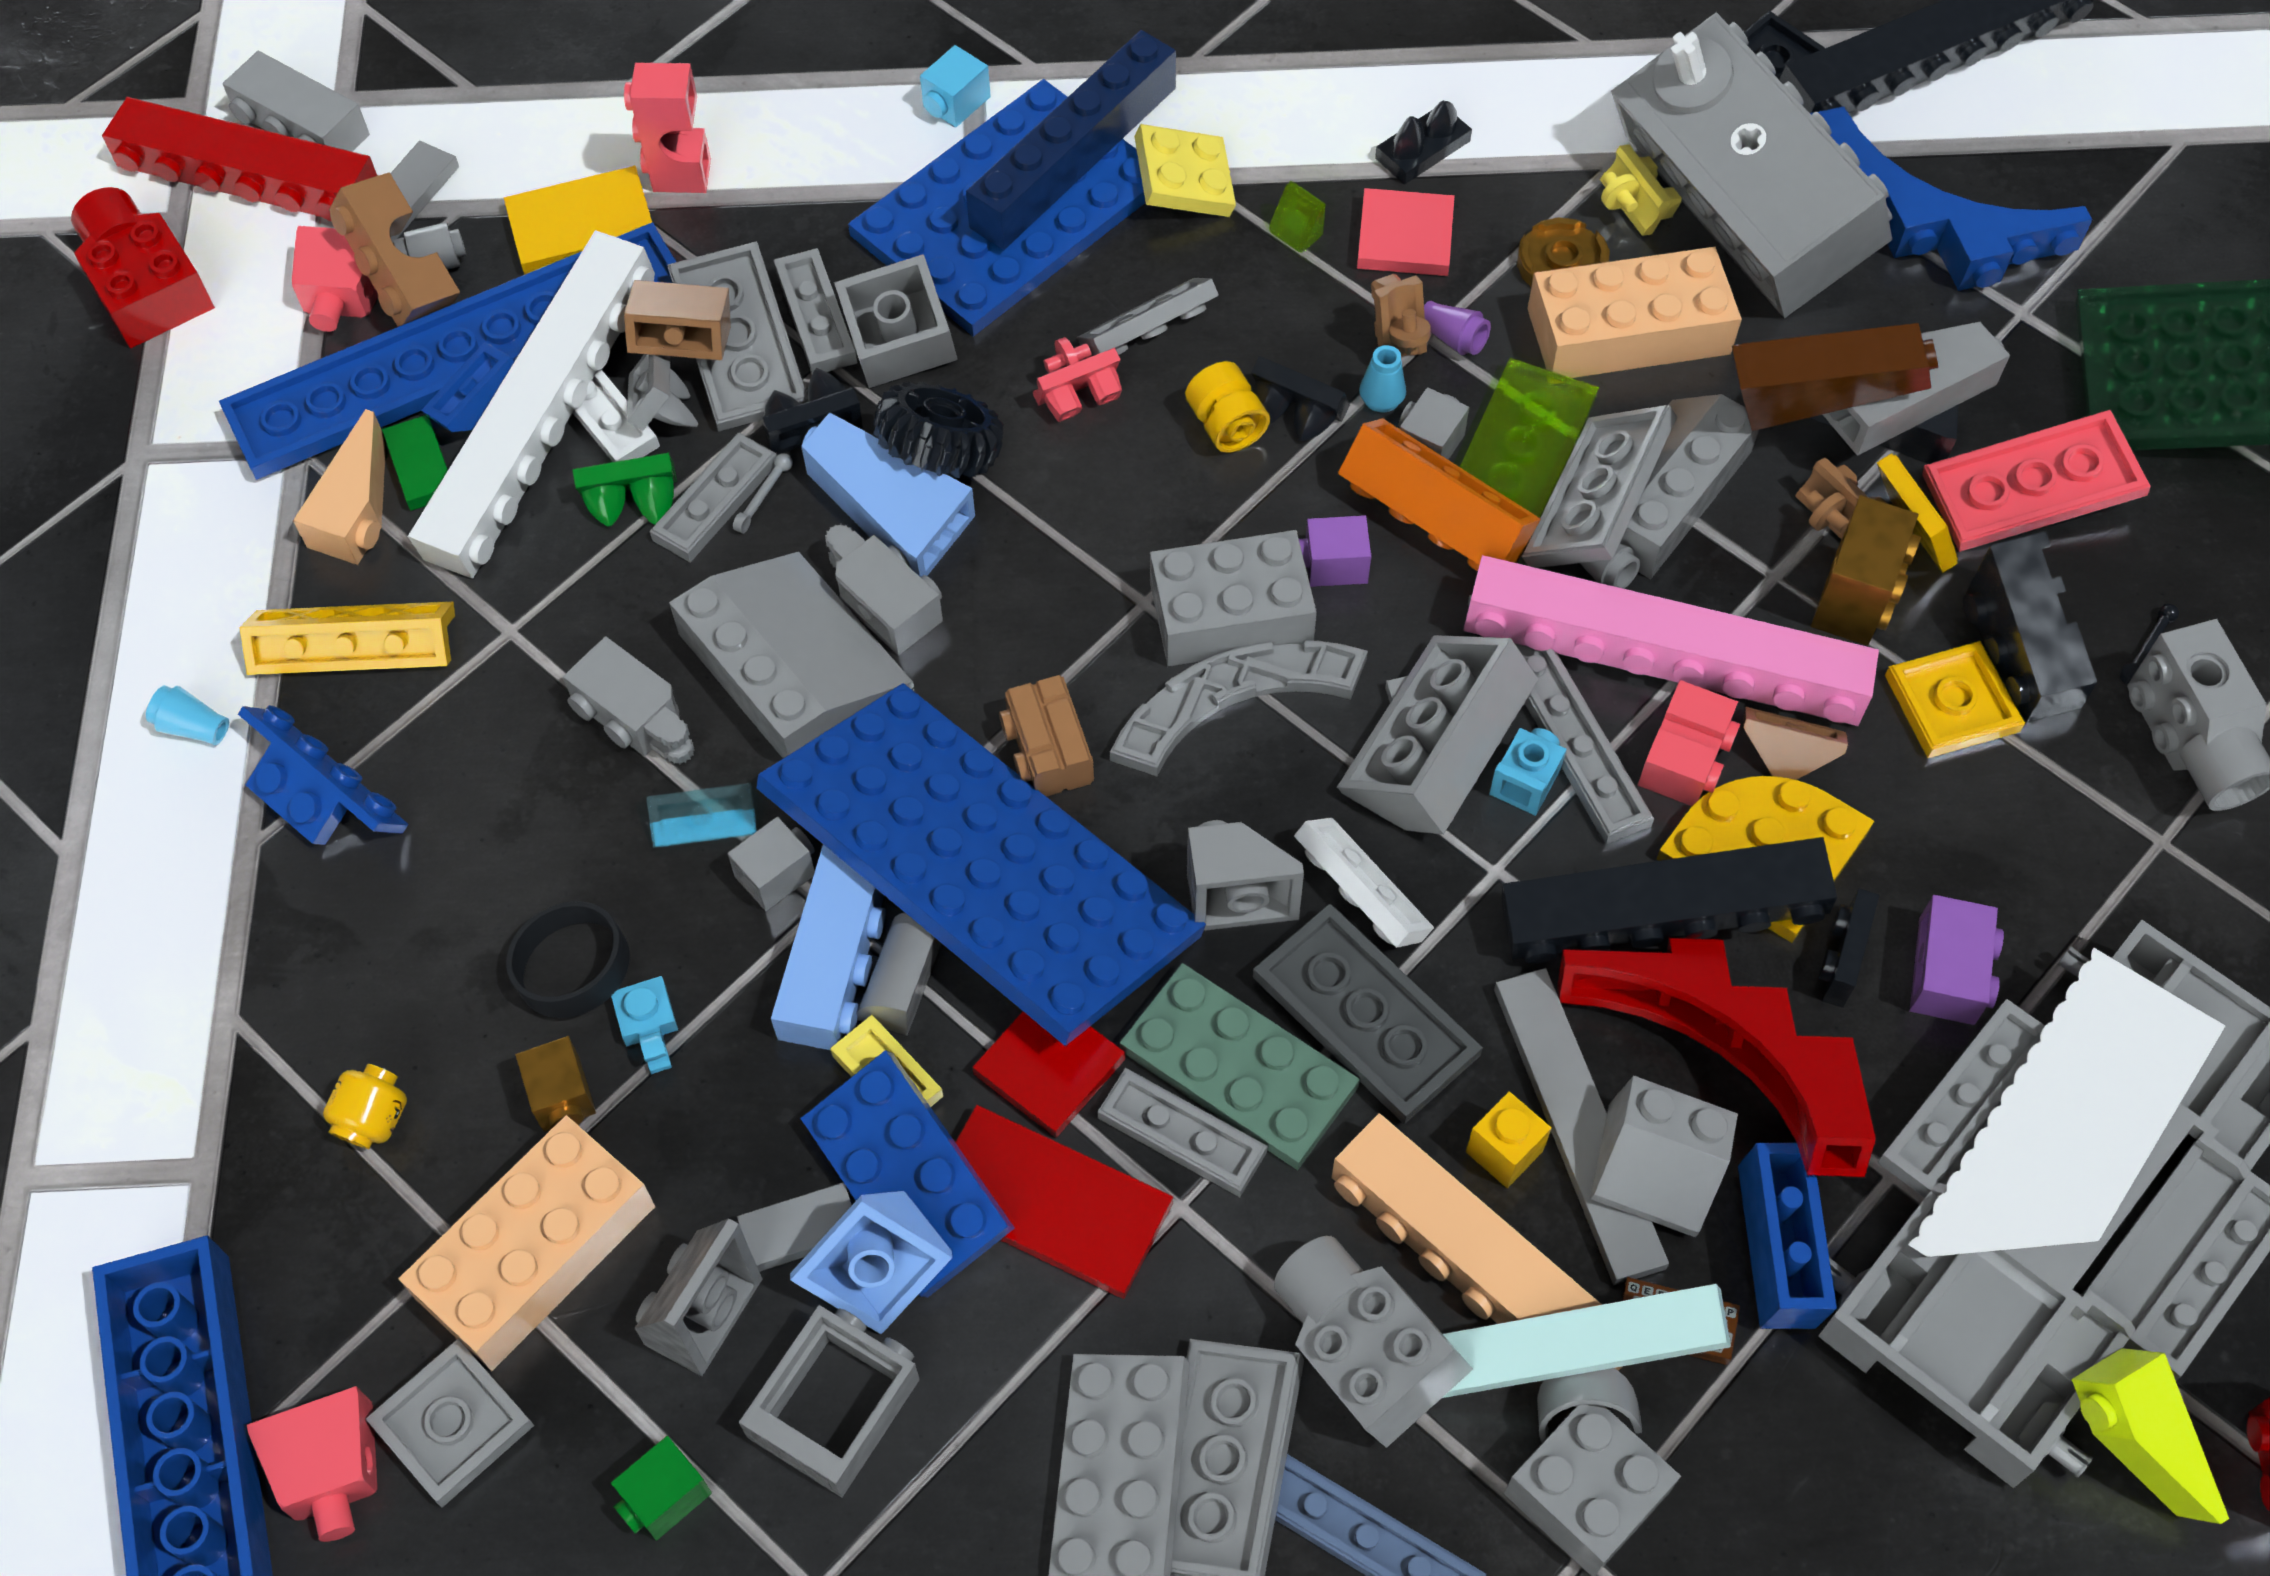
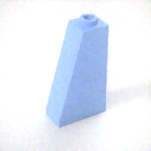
M829 412L818 427H812L803 439L801 447L807 474L869 537L875 535L887 547L891 545L897 547L906 557L909 567L920 577L923 575L928 576L975 517L972 488L946 474L938 476L935 472L928 470L922 472L917 466L905 465L903 459L889 455V450L882 448L878 444L879 439Z

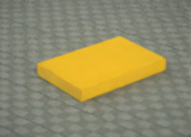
M635 165L503 197L524 275L583 251L595 230L618 237L652 223Z

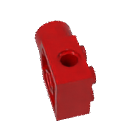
M114 187L93 190L84 195L75 204L71 213V222L83 243L74 252V255L130 349L215 308L198 272L160 213L142 214L126 191Z

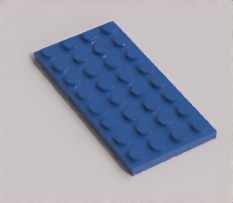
M904 683L758 775L756 789L1064 1046L1068 1045L1201 938L1206 923L1195 922L1194 914L1044 794L1035 790L1030 783L1020 780L1019 775Z

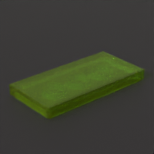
M1510 358L1460 468L1541 518L1597 398L1599 387Z

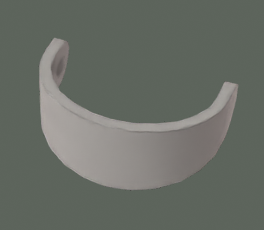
M1615 1368L1544 1380L1540 1386L1537 1403L1541 1443H1544L1549 1437L1547 1424L1550 1419L1565 1409L1579 1405H1600L1616 1409L1630 1419L1635 1434L1642 1433L1641 1416L1634 1389L1627 1378Z

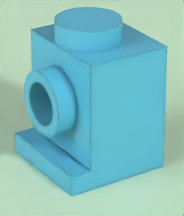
M1519 728L1505 756L1495 769L1489 795L1536 816L1562 768L1567 749L1560 746L1557 736L1546 729L1535 728L1532 732Z

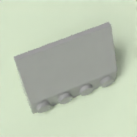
M799 551L712 575L669 602L678 634L782 758L790 755L902 683L910 689L914 687V683Z

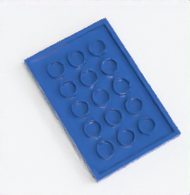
M1045 79L1035 84L848 223L850 236L886 266L924 254L943 312L973 337L1146 203L1137 149L1122 139L1005 250L969 228L966 190L1067 98L1065 94Z

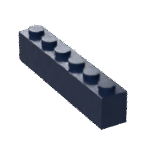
M1143 30L1134 35L966 190L969 228L1005 250L1176 89V50Z

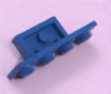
M271 705L267 706L266 709L242 706L238 715L271 743L245 785L312 844L326 845L347 810L352 812L374 832L404 833L408 823L395 813L396 805L388 798L378 793L370 792L360 783L362 776L358 772L344 764L335 762L326 754L329 749L324 743L310 735L303 734L293 726L295 719L290 714Z

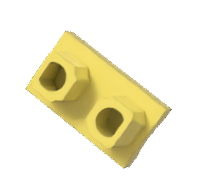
M1630 144L1621 145L1616 151L1614 163L1600 179L1605 186L1601 195V201L1609 210L1621 208L1642 236L1652 235L1661 220L1673 217L1682 198L1674 187L1663 188L1656 179L1658 167L1650 156L1639 157Z

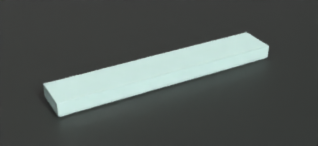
M1717 1284L1443 1334L1473 1370L1442 1398L1729 1348L1731 1344L1721 1289Z

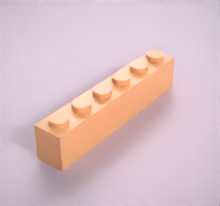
M1380 1113L1335 1158L1332 1179L1335 1181L1334 1186L1338 1193L1353 1206L1358 1207L1362 1204L1377 1217L1376 1223L1389 1239L1398 1244L1404 1241L1420 1255L1418 1257L1420 1264L1431 1276L1439 1281L1447 1279L1463 1293L1462 1300L1466 1306L1480 1318L1487 1320L1490 1317L1497 1324L1602 1305Z

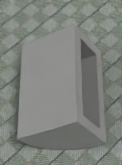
M906 913L895 916L857 1011V1020L863 1022L873 1015L885 1029L908 1036L942 943Z

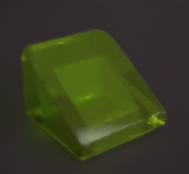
M1290 181L1286 185L1272 217L1269 231L1298 252H1304L1323 235L1326 204L1296 183Z

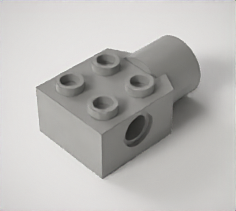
M2217 619L2161 633L2127 685L2131 703L2137 711L2142 713L2151 729L2153 742L2157 750L2166 756L2173 771H2189L2209 809L2213 811L2231 809L2261 796L2270 790V757L2262 745L2266 702Z
M1332 1236L1318 1237L1301 1246L1284 1262L1275 1277V1291L1303 1323L1295 1345L1363 1428L1386 1448L1473 1370L1413 1299L1382 1266L1363 1271L1338 1240Z

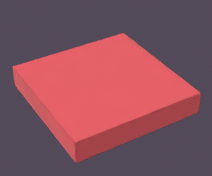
M1364 188L1357 269L1448 276L1455 195Z

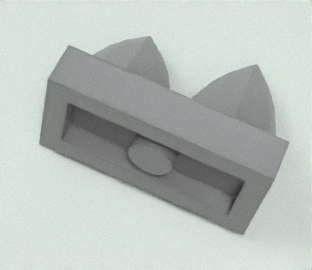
M644 354L629 374L627 421L641 430H644L653 418L675 426H698V422L693 414L681 402V400L689 399L690 393L682 380L670 368L671 356Z

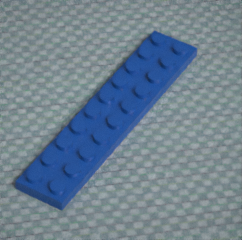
M653 222L617 237L645 248L655 272L654 282L672 283L667 265L675 263L676 260ZM581 252L219 400L255 479H260L343 444L365 409L375 413L380 427L421 411L484 342L507 354L515 361Z

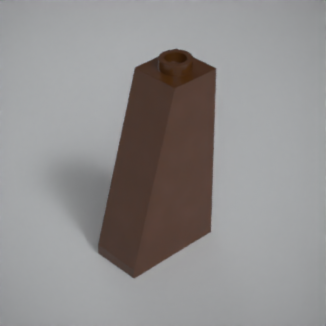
M1919 323L1750 342L1732 346L1741 393L1752 431L1931 389L1929 370L1938 368L1933 339L1923 341Z

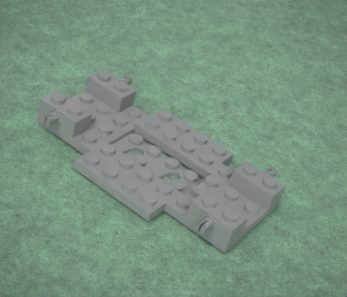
M2143 920L2138 923L2111 958L2224 1024L2225 1028L2100 1240L2097 1242L1926 1257L1908 1245L1912 1239L1919 1236V1228L1922 1221L1927 1216L1933 1214L1935 1200L1942 1193L1947 1192L1949 1178L1953 1173L1961 1169L1962 1157L1967 1151L1974 1148V1139L1978 1132L1988 1126L1989 1114L1994 1108L2001 1105L2000 1100L2004 1090L2014 1084V1075L2020 1066L2027 1063L2029 1050L2033 1045L2040 1042V1034L2045 1025L2006 999L1878 1161L1881 1166L1925 1199L1873 1266L1859 1273L1857 1277H1854L1829 1256L1834 1290L1842 1296L1838 1301L1835 1315L1818 1337L1865 1373L1876 1361L1880 1362L1974 1436L1964 1450L2012 1488L2016 1487L2034 1472L2042 1459L2047 1455L2058 1461L2077 1478L2092 1461L2093 1457L2088 1456L2062 1436L2066 1426L2076 1414L2081 1404L2071 1380L2072 1378L2125 1347L2127 1349L2165 1353L2174 1378L2178 1380L2270 1252V1185L2251 1172L2253 1166L2270 1144V1007ZM2071 946L2057 965L2062 966L2078 978L2081 967L2091 960ZM2188 1133L2195 1138V1141L2080 1296L2072 1289Z

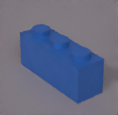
M1756 1143L1738 1165L1760 1329H1816L1837 1309L1817 1175H1807L1797 1143Z

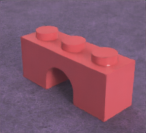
M635 63L632 82L625 83L624 101L626 110L633 111L634 114L632 132L634 141L641 143L642 146L640 152L642 173L649 174L653 192L707 193L711 156L705 129L693 128L697 92L690 63Z

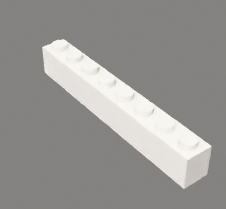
M597 230L594 231L409 533L408 538L423 560L471 579L474 578L480 566L488 562L492 556L495 541L504 526L511 523L514 519L518 503L528 486L534 484L541 472V464L550 449L560 442L565 424L574 411L573 408H578L582 405L586 398L588 384L593 379L597 370L604 368L608 361L611 347L619 334L625 331L624 311L634 280L654 282L655 272L644 247Z

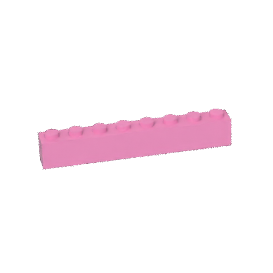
M1484 555L1481 557L1463 631L1478 634L1482 637L1511 638L1515 644L1528 646L1538 651L1551 649L1557 652V654L1578 658L1583 662L1603 664L1627 670L1633 674H1644L1677 683L1682 680L1706 690L1727 694L1733 698H1744L1777 706L1783 710L1802 712L1826 718L1832 722L1847 723L1859 726L1872 699L1879 649Z

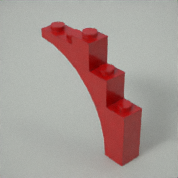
M1669 938L1666 953L1563 949L1557 985L1560 1003L1603 1007L1640 1016L1689 1036L1720 1054L1749 1077L1777 1108L1797 1142L1807 1175L1865 1177L1876 1137L1853 1037L1797 1036L1787 988L1732 986L1723 940Z

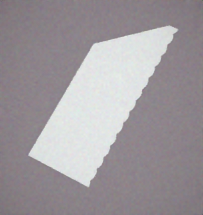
M2093 948L2091 961H2087L2081 967L2078 974L2079 980L2072 983L2066 992V1001L2060 1003L2055 1008L2053 1022L2048 1023L2042 1029L2040 1042L2033 1045L2029 1050L2027 1063L2020 1066L2014 1075V1084L2004 1090L2000 1100L2001 1105L1994 1108L1989 1114L1988 1126L1978 1132L1974 1139V1148L1967 1151L1962 1157L1961 1169L1953 1173L1949 1178L1947 1192L1942 1193L1935 1200L1933 1214L1927 1216L1922 1221L1919 1228V1236L1912 1239L1908 1245L1926 1257L2099 1241L2224 1030L2225 1025Z

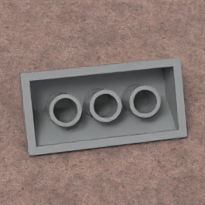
M1722 394L1676 399L1668 404L1677 415V419L1620 544L1631 547L1634 550V556L1640 560L1638 572L1649 579L1655 575L1750 455L1759 430H1751L1746 408Z
M1434 635L1338 784L1337 788L1340 792L1403 830L1444 835L1538 681V677L1511 638Z

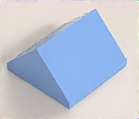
M905 1191L861 1195L795 1267L790 1273V1280L832 1306L850 1312L866 1326L882 1334L952 1259V1251Z

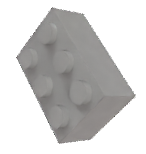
M1297 530L1150 552V586L1167 666L1201 662L1216 654L1247 645L1273 642V645L1304 644V640H1314L1317 612Z

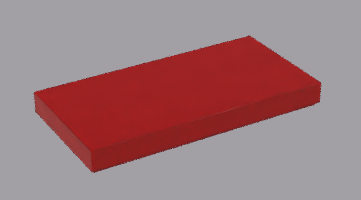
M976 1105L955 1143L1015 1227L1001 1241L1117 1297L1125 1299L1173 1205L1174 1196Z

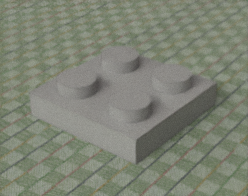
M459 1339L453 1342L366 1418L367 1422L441 1507H444L534 1426Z

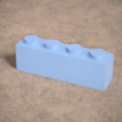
M824 844L772 1012L771 1021L777 1040L830 1050L845 1034H848L856 1027L859 1006L858 1003H854L858 986L866 987L869 981L872 956L868 955L872 938L880 939L886 912L885 908H881L884 895Z

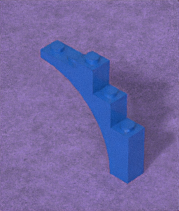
M1845 107L1818 112L1829 125L1832 132L1830 136L1838 145H1841L1843 142L1847 143L1860 161L1859 168L1867 176L1875 174L1887 188L1889 197L1886 198V204L1893 217L1889 221L1892 240L1887 245L1893 257L1897 258L1912 254L1922 255L1937 249L1958 291L1974 287L1985 288L2001 282L2009 264L2020 265L2033 259L2052 255L2062 256L2079 250L2093 220L2085 206L2055 210L2011 209L1977 203L1944 192L1910 175L1885 157L1860 132Z

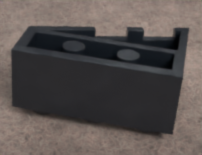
M2046 531L1990 545L1963 598V608L1967 619L1976 625L1984 641V648L1989 658L1998 667L2006 683V689L2014 704L2018 706L2026 723L2082 708L2097 684L2077 622L2067 624L2058 598V594L2066 592L2062 577L2052 578L2042 550L2049 548L2051 545Z

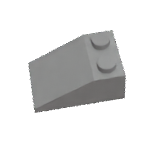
M729 1218L697 1230L688 1245L683 1243L676 1249L668 1264L667 1273L669 1275L658 1293L651 1292L644 1299L636 1315V1322L638 1324L635 1330L645 1346L700 1376H703L762 1281L761 1274L740 1225Z

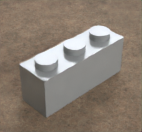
M259 50L222 83L230 100L229 108L231 112L245 124L252 123L266 131L352 152L370 135L358 103Z

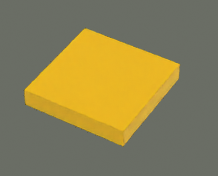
M1891 453L1878 461V469L1893 505L1919 514L1913 533L1921 536L1920 543L1938 568L1944 573L1955 566L1958 558L1946 523L1896 454L1893 455Z
M1981 641L1889 666L1885 673V677L1927 758L2019 733L2025 725Z

